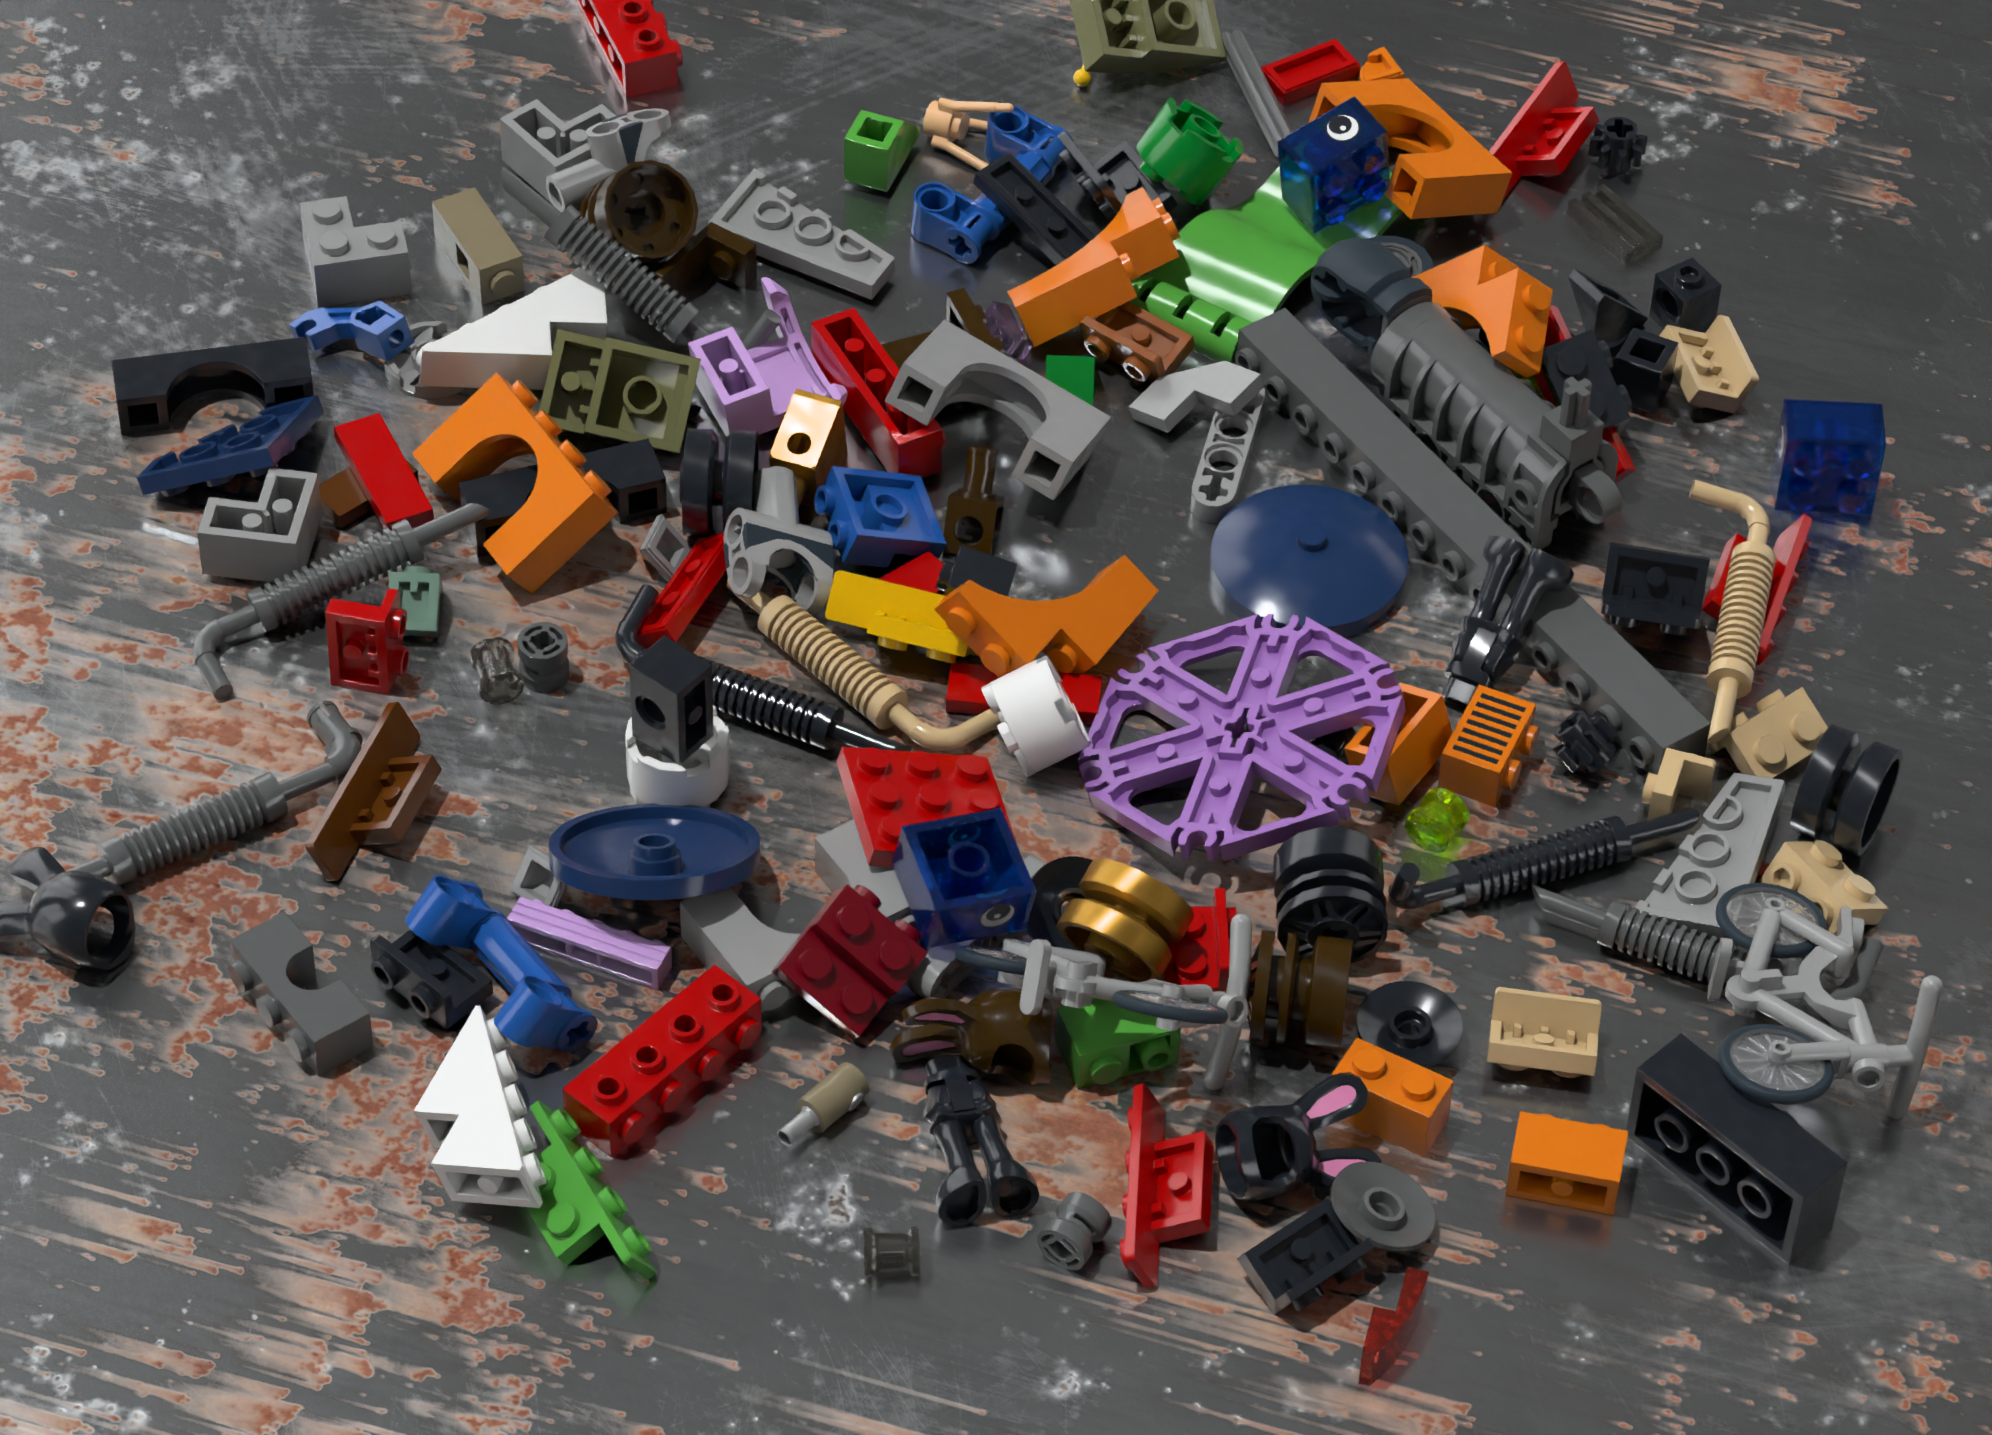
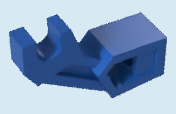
M380 300L363 307L326 309L321 307L307 311L289 324L293 337H306L311 349L315 351L341 339L355 338L358 349L387 362L414 343L406 317Z

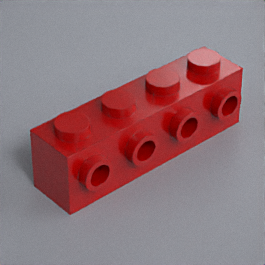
M575 0L626 99L678 86L677 67L683 65L682 51L676 39L670 40L665 17L661 11H655L653 0Z
M851 308L811 322L812 355L830 384L835 383L846 388L848 396L843 409L888 472L921 475V478L942 471V449L946 448V439L940 424L934 418L926 426L885 402L900 370L857 310Z
M714 964L563 1087V1109L577 1123L581 1131L580 1134L612 1157L626 1144L630 1145L637 1142L649 1125L665 1112L670 1113L674 1111L690 1091L702 1081H709L714 1078L726 1061L740 1050L750 1048L757 1041L762 1032L761 998Z

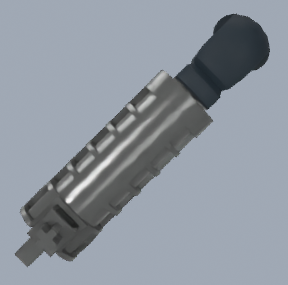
M1354 237L1337 242L1319 256L1311 276V290L1315 303L1322 315L1342 335L1359 348L1368 349L1372 373L1385 385L1383 404L1532 549L1542 550L1550 545L1553 529L1557 527L1558 517L1555 514L1559 516L1567 512L1575 520L1580 518L1584 522L1600 524L1621 512L1623 507L1622 497L1615 484L1618 453L1608 441L1602 439L1604 423L1588 410L1592 386L1588 379L1584 378L1578 382L1574 377L1567 378L1564 383L1562 404L1556 407L1551 402L1542 400L1537 395L1534 387L1527 381L1518 379L1513 374L1511 368L1491 357L1487 346L1481 340L1469 336L1465 332L1463 325L1441 305L1432 302V289L1419 278H1411L1410 270L1398 257L1379 242Z

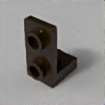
M710 222L697 235H692L686 246L681 248L668 261L662 262L657 267L655 280L658 278L664 280L662 286L669 284L671 286L670 292L676 290L679 293L677 298L707 270L716 274L721 279L728 280L746 289L757 279L756 244Z

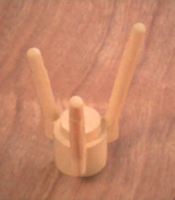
M941 97L939 101L934 100L929 104L924 116L923 132L924 135L932 137L931 147L945 150L980 171L989 164L952 142L956 139L963 140L968 132V128L987 132V121L970 118L969 114L964 112H1012L1014 106L1010 103L954 101Z

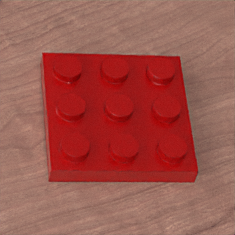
M841 747L836 763L868 866L1008 875L1022 862V857L987 757H977L969 754L950 755L927 753L924 751L882 750L873 747ZM975 819L981 823L979 832L967 841L952 844L944 840L943 835L945 831L958 821Z

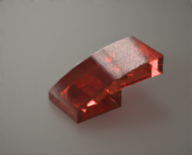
M1407 1267L1396 1311L1373 1307L1362 1350L1358 1384L1366 1386L1373 1384L1383 1376L1405 1350L1416 1330L1424 1308L1429 1271Z

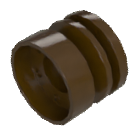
M653 160L633 162L590 187L580 204L579 210L582 214L581 220L586 217L589 219V226L592 223L597 226L596 232L600 229L604 232L603 238L608 235L612 238L611 244L615 241L619 244L618 250L622 247L626 249L625 256L631 253L634 256L633 262L637 259L641 262L640 268L643 266L649 267L686 246L696 230L699 212L695 192L686 178L670 165ZM628 212L631 215L630 218L625 213ZM630 223L634 225L635 228L632 229L630 227Z
M1262 929L1261 939L1253 957H1251V977L1247 995L1249 1008L1247 1019L1250 1029L1249 1041L1263 1042L1266 1018L1278 1020L1276 1044H1285L1293 1021L1303 1023L1305 1047L1340 1051L1353 939L1318 936L1311 958L1308 959L1299 957L1297 933L1289 932L1286 956L1273 955L1276 931Z

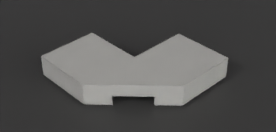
M1221 361L1158 377L1129 406V410L1134 420L1168 433L1198 403L1235 416L1265 385L1260 373L1228 361Z

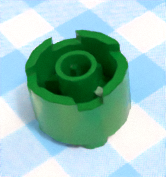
M1169 97L1136 146L1139 155L1144 160L1139 166L1140 170L1148 178L1158 183H1162L1165 179L1178 188L1180 195L1184 199L1199 206L1203 204L1206 198H1212L1243 154L1244 147L1238 137H1234L1230 142L1219 131L1224 122L1218 117L1186 99L1181 106H1177L1173 97Z

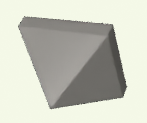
M661 514L656 517L639 551L642 558L669 582L692 547Z
M529 845L509 892L519 898L537 899L548 906L557 908L567 884L560 881L552 873L549 866V854L534 845Z

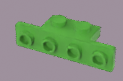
M537 1100L529 1108L551 1145L537 1156L547 1182L539 1186L543 1203L540 1208H526L555 1257L568 1265L606 1234L621 1261L649 1280L657 1273L648 1257V1254L652 1252V1247L635 1226H629L623 1215L628 1212V1208L623 1199L613 1188L604 1185L600 1178V1175L604 1172L600 1161L587 1147H581L576 1138L581 1133L577 1123L563 1108H558L554 1111Z

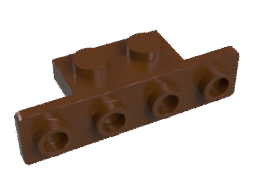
M399 702L387 704L305 844L307 852L327 881H338L358 846L400 843L442 770L432 754L411 756L420 741V733Z

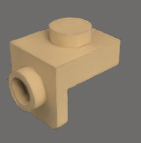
M1666 748L1658 775L1648 773L1644 785L1641 802L1650 805L1647 820L1672 813L1678 794L1704 801L1708 800L1712 789L1716 761L1693 753Z

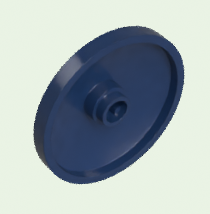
M1319 485L1276 487L1259 492L1241 501L1220 521L1213 535L1210 551V574L1214 588L1224 604L1239 618L1243 619L1259 614L1262 622L1263 617L1269 613L1274 615L1276 628H1282L1289 624L1292 615H1298L1301 628L1305 624L1306 617L1344 638L1375 626L1393 611L1404 593L1409 564L1408 550L1403 535L1391 518L1381 509L1352 493Z
M651 803L602 809L569 820L557 828L549 839V866L552 873L560 881L584 892L619 899L669 900L705 895L732 887L744 881L757 870L760 864V836L750 823L724 811L694 805L674 806Z

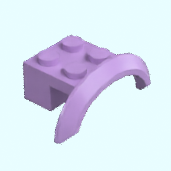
M767 277L761 278V283L768 309L773 310L781 317V323L775 329L779 337L778 339L746 350L732 326L688 343L690 356L701 359L695 384L726 437H728L732 430L758 431V435L781 427L796 388L841 400L843 407L848 396L844 386L835 383L830 384L821 371L801 332L787 291Z

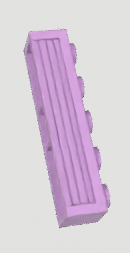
M520 897L507 917V920L532 948L630 980L657 991L672 968L671 947L662 941L649 940L637 936L630 930H619L607 926L600 920H590L578 916L570 910H560L548 906L537 899L530 900Z

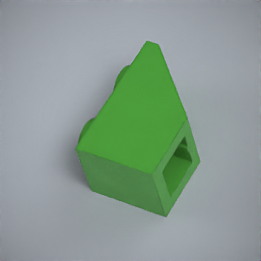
M861 110L844 138V180L887 192L920 136V127L902 120Z
M1092 998L1091 1006H1084L1082 1008L1062 1006L1057 1008L1055 1042L1077 1089L1096 1084H1108L1118 1078L1147 1070H1159L1169 1064L1178 1062L1181 1028H1178L1177 1031L1156 1028L1157 1017L1123 1009L1116 1006L1113 1001Z

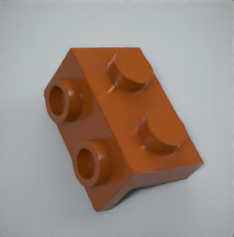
M1129 301L1100 315L1096 320L1084 316L1079 322L1084 346L1091 355L1101 361L1109 359L1119 364L1132 378L1140 382L1148 380L1153 383L1160 376L1175 373L1195 347L1192 335Z

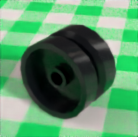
M687 428L679 486L680 504H682L683 535L710 536L715 529L717 506H722L723 530H725L729 516L736 508L754 511L753 475L759 471L758 431L732 430L726 440L724 460H719V440L714 429Z
M1831 724L1817 744L1800 783L1790 819L1791 829L1813 838H1819L1833 824L1832 838L1834 846L1856 855H1862L1873 840L1888 808L1899 777L1903 751L1875 741L1860 756L1861 741L1859 734Z

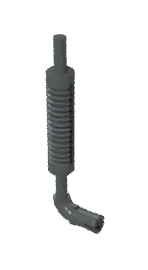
M322 701L323 707L330 716H326L317 703L310 709L307 715V722L325 743L324 751L328 755L324 758L325 763L280 782L276 780L272 773H265L249 780L248 785L241 783L239 788L234 786L230 789V792L227 790L222 791L221 796L215 794L212 799L205 798L203 803L196 802L194 807L191 805L186 806L185 811L179 809L176 815L169 813L167 818L162 816L158 819V822L155 820L150 821L149 826L146 824L141 825L140 830L133 828L131 834L124 832L122 833V838L116 835L99 842L96 845L98 858L67 871L88 872L102 878L107 877L109 881L122 885L134 880L136 873L139 876H143L146 870L153 872L155 867L160 869L164 866V863L167 865L172 864L173 859L176 861L181 860L182 855L184 857L190 856L191 851L198 853L200 847L204 850L208 849L209 844L215 846L218 844V840L221 842L226 841L227 836L234 838L236 832L241 835L245 832V829L253 830L254 825L257 827L262 826L263 821L269 823L288 814L286 801L331 782L335 785L341 784L362 748V735L356 728L351 727L333 702Z

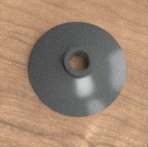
M1357 1162L1343 1168L1333 1181L1330 1195L1333 1209L1343 1225L1364 1241L1370 1237L1378 1248L1390 1251H1408L1423 1245L1432 1234L1436 1223V1215L1431 1199L1425 1190L1404 1172L1378 1162Z

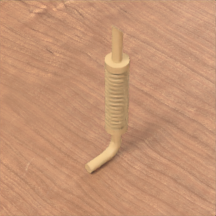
M1695 479L1689 498L1734 512L1747 522L1749 530L1747 541L1736 545L1732 550L1707 675V686L1716 695L1707 743L1710 744L1723 739L1729 734L1736 699L1746 696L1751 691L1776 555L1766 545L1768 535L1770 534V521L1765 510L1757 501L1741 492L1738 493Z
M727 577V589H729L733 594H735L731 590L729 580ZM761 590L752 598L735 594L760 615L758 629L761 633L772 640L783 651H786L788 655L793 657L810 673H813L816 678L820 679L821 682L826 684L843 700L847 701L849 705L854 707L865 718H868L879 729L885 730L895 725L909 736L912 741L924 748L936 751H952L965 746V744L997 728V725L1000 724L998 714H994L991 709H988L958 726L950 728L932 727L908 710L910 696L905 690L895 684L884 673H881L878 668L874 667L863 656H860L857 651H854L852 647L847 645L836 634H833L831 630L827 629L789 596L781 595L772 600Z

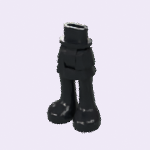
M1489 536L1482 555L1488 563V568L1481 590L1469 616H1465L1461 621L1460 633L1453 638L1450 664L1444 671L1445 676L1448 678L1441 693L1444 700L1466 709L1479 684L1495 689L1493 684H1496L1515 663L1513 657L1523 648L1521 645L1523 635L1541 597L1547 590L1562 592L1570 586L1574 572L1561 560L1536 548L1531 549L1530 554H1528L1525 546L1514 539L1502 536ZM1523 569L1509 608L1502 622L1498 625L1493 622L1502 598L1514 575Z
M962 1055L935 1058L928 1061L925 1065L928 1078L924 1082V1090L927 1095L925 1118L931 1123L930 1134L939 1143L947 1167V1176L936 1193L935 1203L939 1218L943 1223L950 1226H963L972 1223L980 1217L985 1208L986 1185L968 1147L976 1143L979 1145L987 1170L989 1197L995 1212L1003 1217H1014L1027 1213L1038 1202L1039 1191L1036 1181L1025 1167L1014 1160L1000 1132L999 1124L1001 1117L997 1112L996 1102L980 1082L979 1073L975 1069L969 1068Z

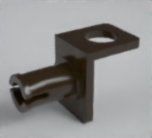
M968 445L964 486L948 496L943 534L947 544L943 551L957 554L960 545L991 555L997 509L1004 505L1005 497L997 496V493L992 492L996 457L999 449ZM966 516L978 519L983 526L982 538L973 545L962 543L955 534L957 522Z

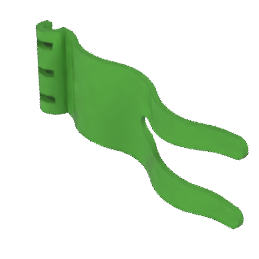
M1322 135L1318 136L1288 156L1267 181L1243 202L1227 209L1209 210L1191 220L1179 232L1180 238L1173 241L1180 257L1153 269L1149 274L1145 273L1131 281L1137 298L1129 302L1192 335L1195 343L1193 351L1217 362L1228 361L1235 364L1239 329L1279 311L1293 290L1313 273L1318 258L1322 253L1342 240L1354 237L1368 239L1382 236L1389 226L1403 213L1385 195L1393 172L1382 175L1364 185L1362 192L1358 196L1346 199L1334 212L1319 223H1303L1298 217L1303 213L1332 171L1347 158L1362 154L1372 146V144L1333 147ZM1141 295L1147 298L1146 302L1139 300ZM1177 314H1183V319L1176 317ZM1215 330L1222 333L1220 337L1214 335Z

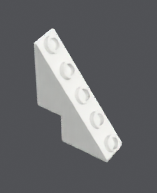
M581 267L577 268L569 275L547 286H541L533 293L511 304H505L497 311L473 323H467L459 330L435 342L425 344L416 356V363L420 366L419 386L481 388L497 372L512 385L519 380L528 389L544 390L558 329L605 340L607 314L604 281L598 283L596 281L597 275L592 278L589 275L590 269L584 271Z
M475 1006L416 1106L414 1113L433 1147L439 1149L431 1165L451 1201L540 1208L543 1201L539 1186L547 1182L537 1156L534 1152L529 1153V1151L537 1148V1144L525 1118L520 1119V1116L528 1114L519 1088L515 1083L511 1085V1082L519 1078L508 1051H502V1049L510 1046L509 1041L495 1026L494 1018L488 1020L481 1006Z

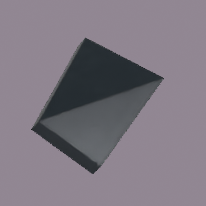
M1573 269L1568 275L1585 332L1592 329L1597 341L1604 340L1605 343H1610L1626 335L1633 328L1643 326L1648 320L1647 316L1613 288L1576 269Z

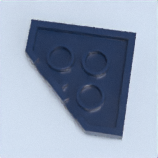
M318 395L275 404L257 412L259 417L242 424L239 427L240 431L237 430L236 425L231 424L198 439L199 444L182 451L179 454V459H177L175 452L172 451L154 459L136 477L142 494L147 495L162 491L163 496H173L186 491L191 487V484L205 481L206 486L212 487L230 481L236 474L249 472L251 477H257L267 474L269 468H278L277 462L284 455L289 454L295 449L294 444L312 431L310 427L324 413Z

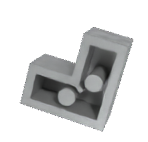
M536 99L500 118L502 160L551 203L545 185L546 177L591 159L592 156L585 134L586 130L616 115L601 104L564 123Z
M347 196L300 203L304 247L318 308L412 294L409 252L401 221L354 227Z
M269 468L258 503L209 497L197 531L202 574L273 582L276 578L283 581L282 575L285 574L292 577L291 571L295 569L301 573L300 568L307 565L322 517L318 473Z

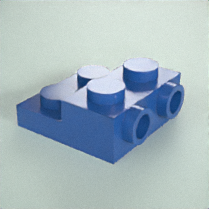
M832 466L824 484L819 486L816 491L814 500L816 513L826 515L829 523L827 531L831 534L833 549L839 550L843 563L888 568L895 553L920 556L930 551L935 557L939 558L947 544L921 475Z

